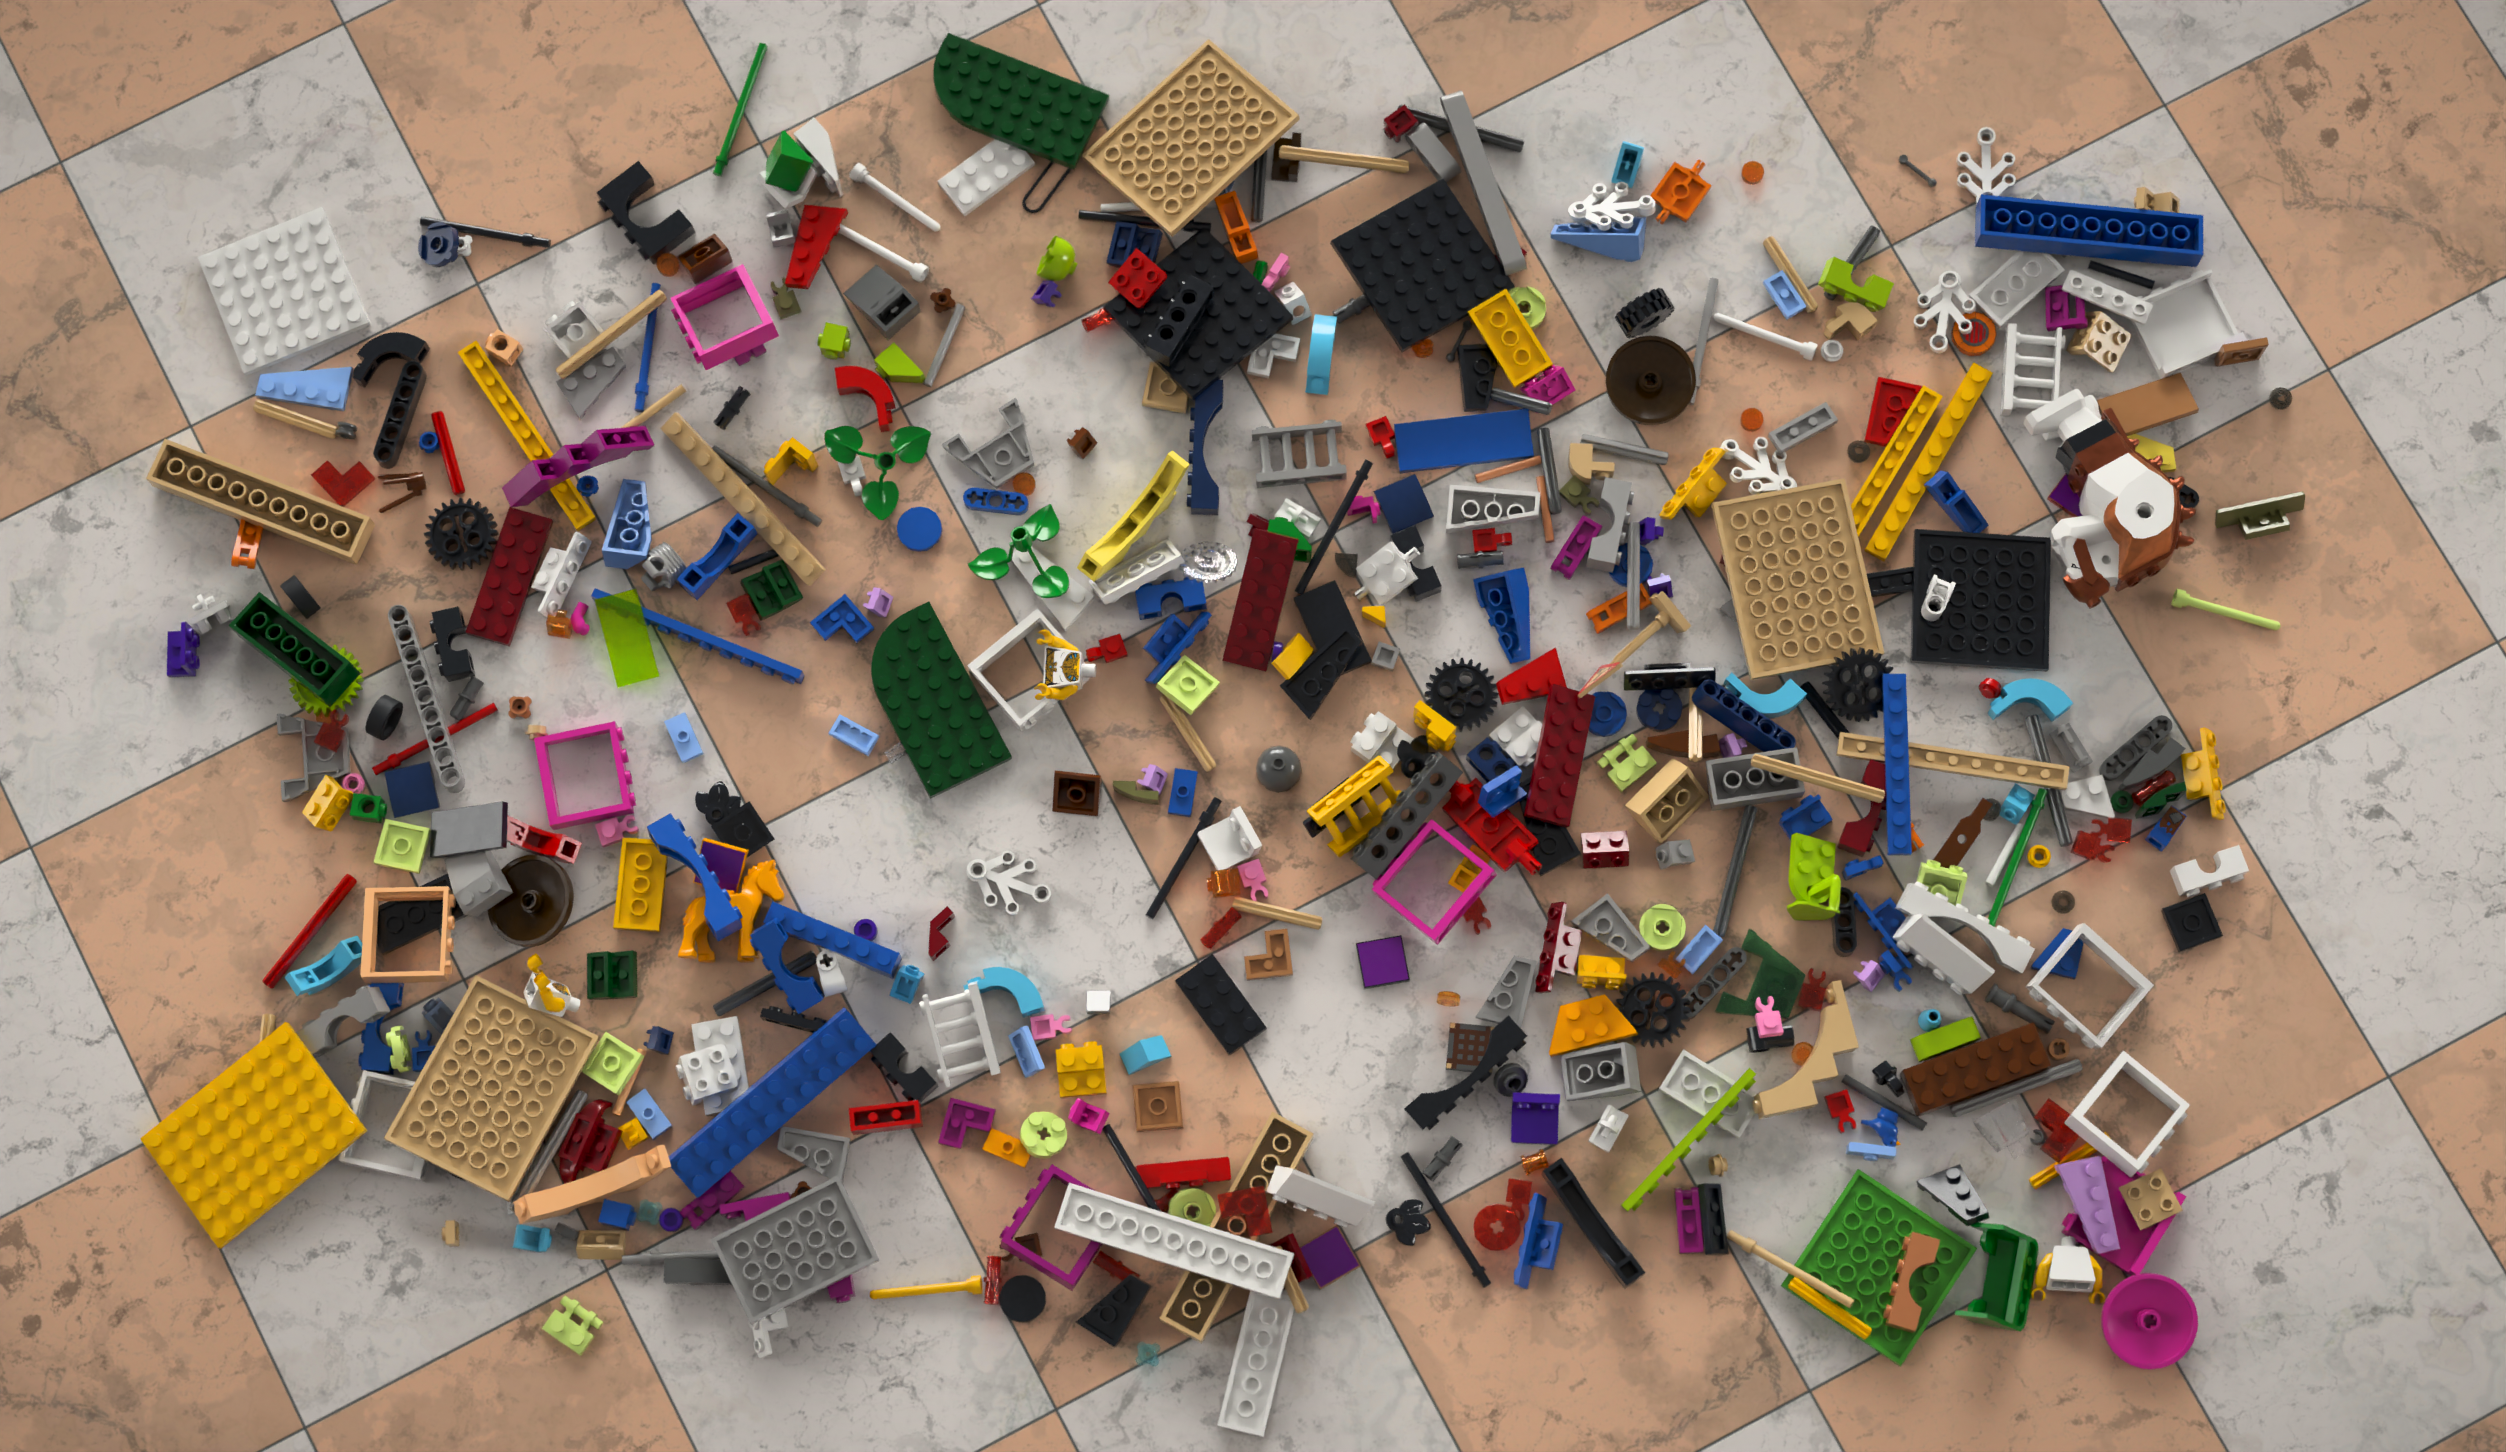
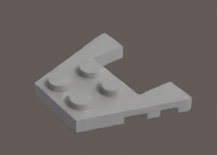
M1016 398L999 408V412L1010 428L973 452L970 451L960 434L942 444L944 450L996 489L1034 466V460Z
M277 714L278 734L282 736L302 733L304 778L281 780L283 802L291 801L317 789L325 775L338 780L351 774L349 738L346 727Z

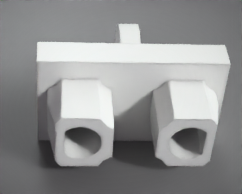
M1287 498L1274 516V518L1283 517L1293 522L1301 534L1308 539L1321 521V518Z
M200 594L197 596L199 603L192 607L195 612L202 608L204 612L188 619L191 626L195 625L202 635L213 629L207 617L215 614L220 625L232 619L227 608L230 605L225 600L209 608V605L215 602L213 595L205 599Z
M1608 1104L1588 1142L1609 1153L1629 1115Z

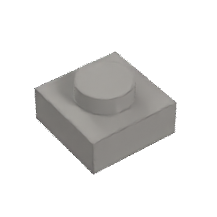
M1378 642L1371 665L1393 672L1400 648Z

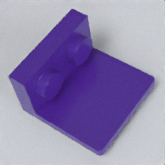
M186 621L181 622V631H168V677L196 676V669L200 667L199 656H197L200 636Z
M1513 1092L1511 1142L1556 1145L1558 1143L1560 1094Z

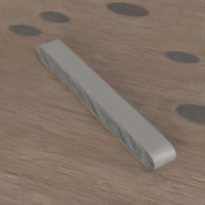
M1462 91L1440 97L1443 112L1497 258L1505 270V276L1526 270L1525 258Z
M394 605L388 611V619L440 781L450 793H458L463 790L465 779L413 618L406 607ZM399 615H405L403 620L396 621V618ZM411 635L408 641H402L404 636ZM412 655H418L415 661H409ZM419 675H425L422 681L415 682ZM431 695L429 701L422 702L424 696ZM431 716H438L434 722H428ZM438 736H444L440 743H435V739ZM451 756L449 762L441 763L444 757ZM451 777H457L455 783L448 784Z

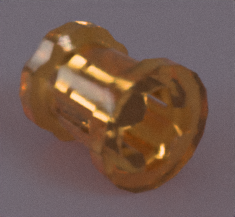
M1539 1149V1152L1526 1157L1524 1155L1520 1156L1527 1176L1533 1171L1549 1167L1543 1149Z

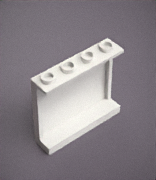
M2203 270L2197 271L2191 275V278L2187 280L2178 279L2165 289L2159 287L2150 293L2151 295L2144 298L2142 295L2137 296V298L2153 304L2145 325L2132 321L2160 379L2184 372L2214 359L2223 344L2247 340L2244 333H2238L2210 278L2212 270L2206 272Z

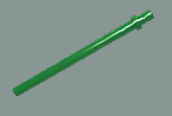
M759 43L719 156H716V166L713 174L721 177L724 167L728 165L731 147L768 47L764 43Z
M2039 788L2035 800H2032L2030 803L2032 806L1988 916L1990 920L1988 924L1994 927L2039 812L2044 809L2045 804L2043 802L2048 792L2045 789Z

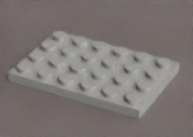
M839 1176L711 1239L751 1324L880 1261Z

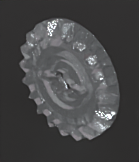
M1199 542L1188 546L1181 552L1185 562L1179 565V569L1183 572V576H1188L1190 580L1196 579L1198 583L1201 581H1205L1206 584L1209 581L1217 583L1218 580L1225 581L1226 577H1231L1232 573L1236 572L1238 559L1235 552L1224 544Z

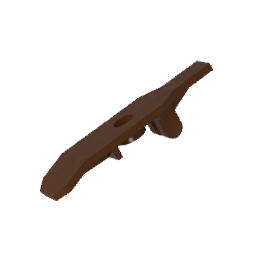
M1982 798L1974 811L1958 822L1933 859L1941 863L1940 867L1949 869L1950 865L1958 866L1980 834L1981 821L1993 805L1992 803ZM1961 834L1965 837L1963 843H1959L1957 839Z

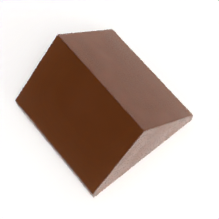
M716 234L711 235L677 256L695 285L733 262L728 248Z
M1055 770L1052 811L1098 816L1102 788L1101 775Z

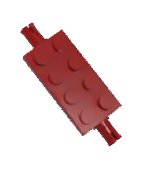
M1474 778L1465 785L1456 781L1449 789L1451 798L1442 807V810L1504 873L1514 864L1520 862L1531 875L1536 874L1535 870L1539 871L1542 864L1529 851L1539 843L1538 839L1508 809L1495 817H1491L1478 803L1483 784L1477 778Z

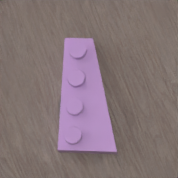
M2101 1156L2054 1165L2057 1173L2060 1174L2066 1193H2069L2074 1204L2072 1206L2083 1223V1230L2094 1253L2100 1254L2120 1249Z

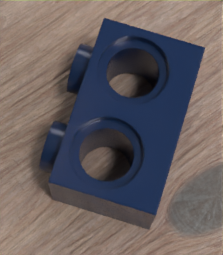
M1488 737L1466 756L1468 763L1486 783L1498 777L1495 773L1497 768H1504L1508 771L1517 765L1510 757L1506 758L1501 753L1502 748L1495 740L1491 741ZM1489 751L1492 754V758L1484 760L1480 757V753Z

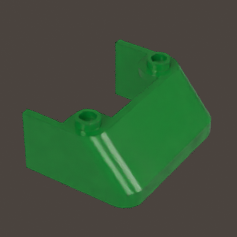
M1975 1223L1971 1227L1983 1232L1980 1238V1245L1983 1251L1989 1254L1982 1299H1974L1969 1304L1967 1311L1955 1310V1315L1974 1323L2012 1331H2022L2027 1320L2039 1251L2038 1242L2036 1239L2005 1225Z

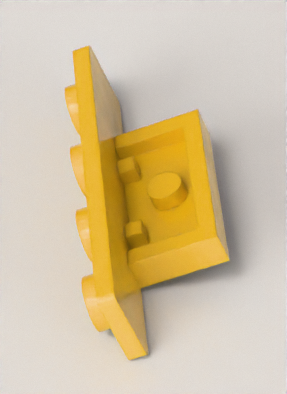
M1712 448L1704 454V459L1690 471L1688 479L1678 486L1673 498L1663 505V510L1659 514L1662 519L1672 520L1683 505L1695 517L1702 516L1727 484L1713 469L1725 454L1724 449Z
M2204 727L2200 728L2203 750L2181 754L2184 781L2187 788L2186 796L2188 800L2209 797L2212 817L2217 820H2223V813H2225L2226 807L2220 793L2223 785L2217 771L2219 759L2215 755L2214 750L2216 737L2211 730Z

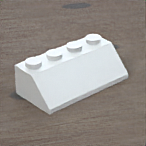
M1924 914L1907 916L1892 937L1898 942L1896 945L1901 950L1912 953L1915 956L1916 962L1924 967L1928 966L1933 970L1932 974L1935 977L1951 984L1950 988L1960 995L1972 994L1995 972L1993 968Z
M1277 1165L1267 1189L1268 1193L1274 1195L1273 1200L1284 1204L1288 1200L1293 1202V1207L1306 1212L1307 1209L1315 1211L1314 1216L1324 1220L1331 1217L1335 1219L1334 1224L1347 1228L1348 1224L1357 1226L1375 1203L1373 1200L1295 1169Z

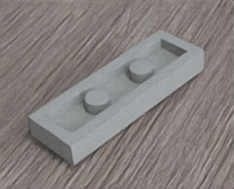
M1825 402L1769 433L1768 437L1779 454H1782L1837 424L1838 419Z

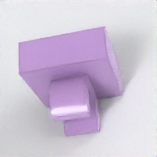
M874 587L873 591L867 593L870 596L868 604L864 603L863 606L877 616L886 618L893 596L881 588Z
M1734 733L1727 734L1718 741L1723 758L1740 756L1742 748L1747 747L1745 739H1736Z
M1149 764L1148 768H1142L1141 770L1145 773L1144 779H1138L1137 782L1149 791H1159L1160 795L1168 773L1156 765Z
M1870 960L1869 963L1862 961L1863 971L1861 973L1854 971L1853 973L1862 986L1872 992L1885 973L1879 964L1873 960Z

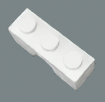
M2237 845L2219 851L2213 856L2216 864V871L2214 873L2203 872L2199 868L2196 859L2174 866L2170 873L2179 897L2187 895L2188 898L2200 894L2201 889L2208 887L2209 890H2214L2223 886V882L2230 880L2231 883L2243 880L2244 875L2249 869L2240 846Z

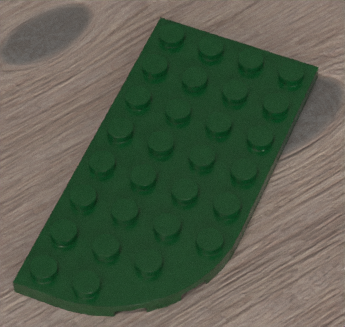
M947 33L934 62L933 79L937 98L955 121L975 132L1073 170L1109 101V95L951 33Z
M928 601L895 619L882 633L874 649L871 664L872 684L882 709L931 799L1011 760L1012 756L930 602Z

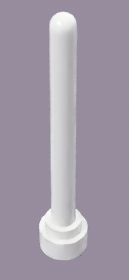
M857 163L849 174L852 180L866 183L933 231L937 232L940 230V224L871 177L865 166Z
M840 224L838 233L909 271L912 279L922 283L929 272L928 266L922 263L913 264Z
M1719 313L1713 316L1715 322L1798 351L1800 355H1803L1804 359L1812 361L1818 346L1816 343L1810 341L1809 343H1800Z

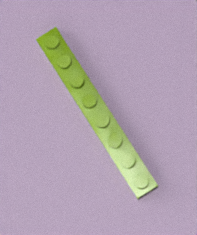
M1749 1068L1621 1204L1627 1212L1630 1209L1635 1212L1644 1202L1641 1197L1646 1192L1651 1194L1660 1185L1657 1180L1663 1174L1667 1177L1676 1168L1673 1163L1679 1157L1683 1160L1692 1151L1689 1146L1694 1140L1699 1143L1707 1135L1708 1132L1705 1129L1708 1125L1712 1123L1715 1126L1724 1116L1721 1113L1726 1106L1731 1109L1740 1099L1737 1094L1742 1089L1746 1092L1756 1082L1753 1079L1756 1075L1753 1070Z

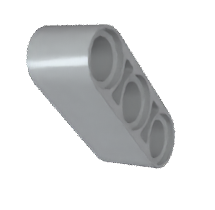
M1425 123L1420 124L1405 135L1410 147L1438 181L1444 179L1447 183L1461 173V168L1456 160Z

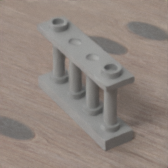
M1326 420L1321 424L1279 428L1260 426L1256 430H1252V441H1259L1262 463V470L1260 473H1256L1257 488L1347 480L1346 465L1338 463L1335 433H1342V423L1336 422V420ZM1326 434L1329 464L1325 467H1318L1315 460L1313 435ZM1304 436L1307 466L1304 469H1296L1293 466L1291 437ZM1282 438L1285 468H1283V471H1274L1271 469L1268 440Z

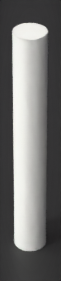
M2017 823L1985 881L1987 885L1993 887L2020 838L2024 828L2022 824Z

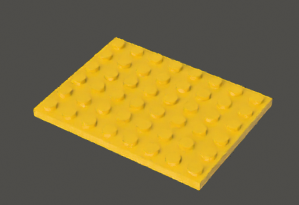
M285 1022L140 1139L215 1245L222 1249L364 1135L367 1129L292 1026Z

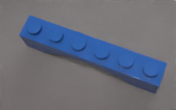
M670 813L648 825L649 837L660 854L682 862L699 878L706 895L704 911L706 924L717 941L741 929L740 919L743 916L737 906L732 907L729 902L731 898L725 888L721 890L718 886V883H720L714 871L709 872L707 869L708 863L703 854L698 855L695 851V848H697L691 836L686 837L684 834L685 828L680 819L675 820Z
M773 901L763 921L766 924L777 917L789 937L832 951L891 979L894 978L902 959L900 953Z

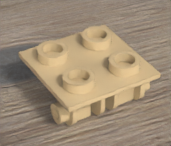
M2161 1168L2119 1187L2140 1230L2150 1228L2153 1224L2183 1211Z

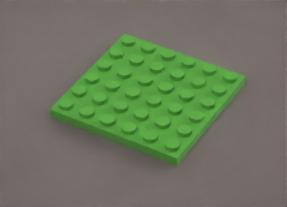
M1857 1169L1794 1266L1854 1299L1851 1308H1848L1813 1288L1869 1326L1872 1332L1867 1339H1862L1790 1290L1788 1285L1794 1278L1791 1274L1787 1275L1781 1287L1898 1366H1901L1977 1248ZM1912 1232L1940 1240L1934 1263L1917 1268L1909 1280L1910 1295L1915 1303L1922 1308L1914 1333L1885 1325L1887 1319L1883 1318L1885 1307L1887 1304L1891 1305L1893 1296L1889 1295L1892 1282H1897L1899 1273H1895L1898 1260H1903L1905 1251L1901 1250L1905 1236L1909 1237Z

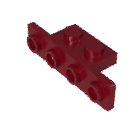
M1566 902L1551 903L1548 910L1543 950L1539 959L1540 967L1535 981V992L1549 993L1552 991L1555 972L1567 976L1575 975L1582 930L1564 925L1567 908Z

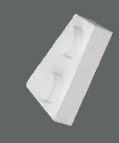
M2103 775L2069 782L2066 790H2059L2063 807L2066 810L2081 811L2088 815L2104 816L2106 819H2113L2115 817Z

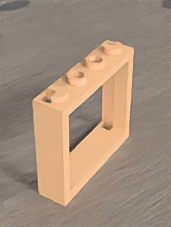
M448 886L365 888L361 978L365 983L449 982V974L453 972L450 952L454 950L451 930L455 928L452 908L456 906V898ZM443 900L440 971L375 972L379 901Z

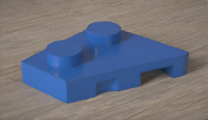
M2063 928L2031 965V969L2039 971L2072 930ZM2078 938L2049 973L2075 980L2084 942Z

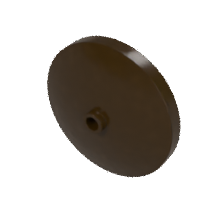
M1659 336L1637 337L1623 344L1612 356L1606 371V391L1614 408L1628 420L1643 425L1663 424L1678 417L1691 402L1696 386L1694 365L1682 347L1667 338ZM1650 380L1654 383V385L1651 384L1649 386L1646 384V382Z
M527 855L511 861L501 871L513 893L488 910L491 925L501 938L517 946L535 947L547 943L560 933L572 912L574 893L570 877L561 865L543 856Z

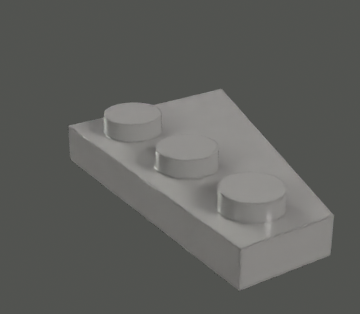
M1608 893L1571 921L1573 925L1630 962H1634L1651 949Z

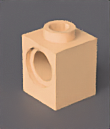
M498 329L494 334L489 335L485 343V349L488 354L509 367H512L523 351L520 342ZM507 344L504 350H497L499 345Z

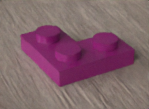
M950 1098L938 1143L961 1149L967 1127L989 1133L996 1109Z

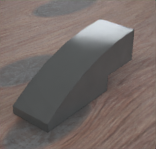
M2171 737L2158 754L2149 749L2118 789L2124 791L2153 779L2172 765L2186 748Z
M664 1258V1283L732 1285L721 1260Z

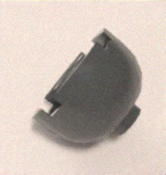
M1280 745L1263 751L1256 765L1259 782L1269 791L1277 793L1290 790L1300 780L1302 772L1300 759L1296 753L1288 747Z

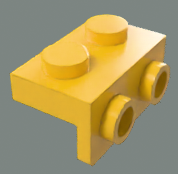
M325 775L302 813L315 827L331 832L352 801L353 792L343 789L333 777Z

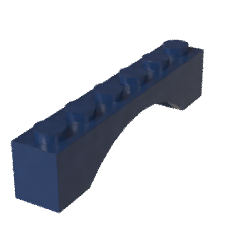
M1218 379L1194 399L1195 408L1191 407L1190 421H1194V429H1190L1189 442H1193V451L1189 450L1188 463L1193 464L1192 472H1188V486H1192L1191 494H1187V507H1191V515H1218L1219 487L1211 478L1206 468L1203 447L1211 422L1223 408L1224 385L1222 379Z

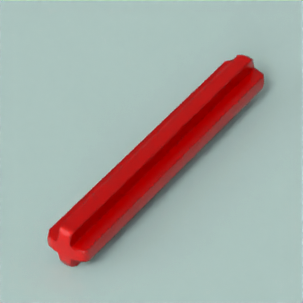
M442 411L433 412L431 417L452 492L454 495L465 493V488Z

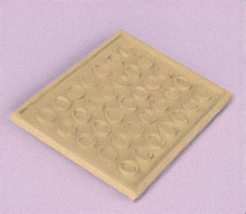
M1208 39L1082 154V158L1173 237L1296 124L1300 118L1294 110Z
M1845 478L1713 502L1711 504L1750 680L1828 666V664L1833 665L1836 664L1834 657L1843 659L1841 652L1844 651L1850 655V648L1855 649L1857 654L1859 647L1865 649V654L1868 649L1874 651L1873 656L1876 653L1885 654Z
M475 975L384 1139L510 1202L600 1038L559 1016L529 1008L525 999Z

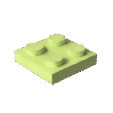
M1184 655L1157 683L1155 688L1188 714L1192 715L1219 686L1220 682Z
M385 819L373 863L420 874L431 829Z
M605 1032L581 1072L617 1095H620L643 1060L644 1055Z

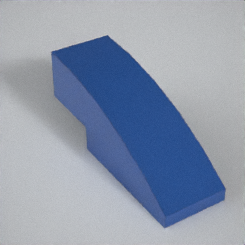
M1939 471L1924 484L1939 506L1963 532L1981 533L1989 526L1965 490H1961L1949 472Z

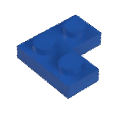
M846 594L810 622L824 641L842 627L856 643L860 642L874 630L872 624Z

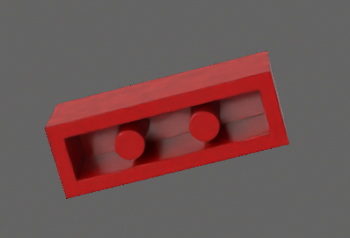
M919 1100L848 1108L850 1130L853 1135L923 1127Z

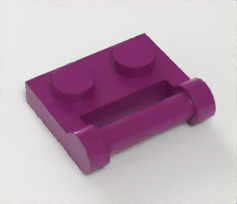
M2063 285L2045 287L2046 329L2048 332L2056 331L2058 327L2062 328V330L2072 328L2085 329L2088 327V319L2085 318L2084 299L2076 296V318L2070 319V293L2062 290Z

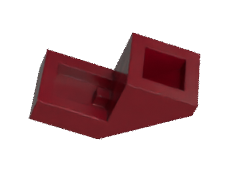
M948 906L930 921L928 954L933 961L950 947L949 941L939 932L955 918L954 913Z

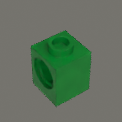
M353 793L350 816L357 821L382 823V817H385L387 814V804H385L384 799L381 796ZM367 805H375L371 813H365Z

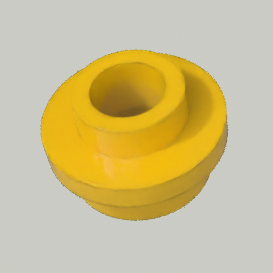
M2035 845L2028 851L2027 859L2033 867L2043 868L2050 862L2051 854L2045 846ZM2035 854H2041L2043 859L2041 861L2036 860Z

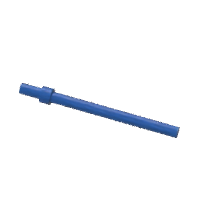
M652 283L650 296L657 290H660L661 285L659 283ZM658 307L647 316L639 381L635 387V394H637L635 411L637 412L644 411L645 397L649 392L647 382Z

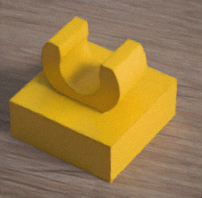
M637 1117L618 1128L623 1131L621 1138L628 1150L649 1139Z

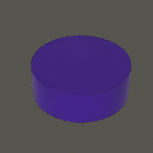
M1274 641L1271 663L1282 652V642Z
M861 919L855 924L854 934L869 941H873L876 938L878 930L872 920Z
M675 1208L665 1209L659 1217L661 1227L667 1232L678 1231L684 1222L680 1211Z

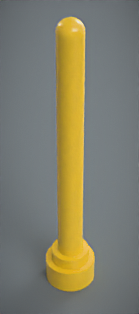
M976 1275L963 1282L872 1290L869 1295L871 1299L967 1291L977 1295L983 1294L981 1275Z

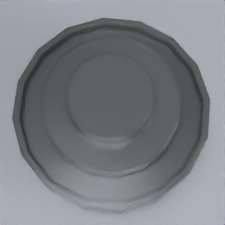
M1508 1063L1500 1067L1493 1078L1494 1086L1501 1095L1512 1097L1513 1092L1521 1093L1528 1082V1075L1519 1064Z

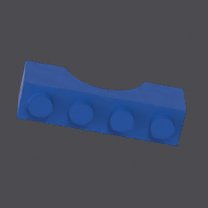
M737 513L722 529L721 535L712 549L697 562H692L677 578L680 587L698 600L758 535L755 527Z
M777 917L751 933V945L756 951H760L764 957L762 959L764 966L768 971L772 970L776 977L774 981L780 991H785L788 996L786 998L787 1003L792 1010L796 1009L797 1013L800 1014L823 1000L825 995L813 976H797L791 973L784 965L782 948L789 936Z
M404 983L368 984L369 987L380 988L390 1011L401 1007ZM384 1015L373 1023H366V1030H362L361 1042L364 1043L363 1052L359 1054L358 1063L361 1066V1070L393 1075L394 1069L390 1061L393 1051L392 1048L384 1044L380 1034L381 1023L386 1016Z

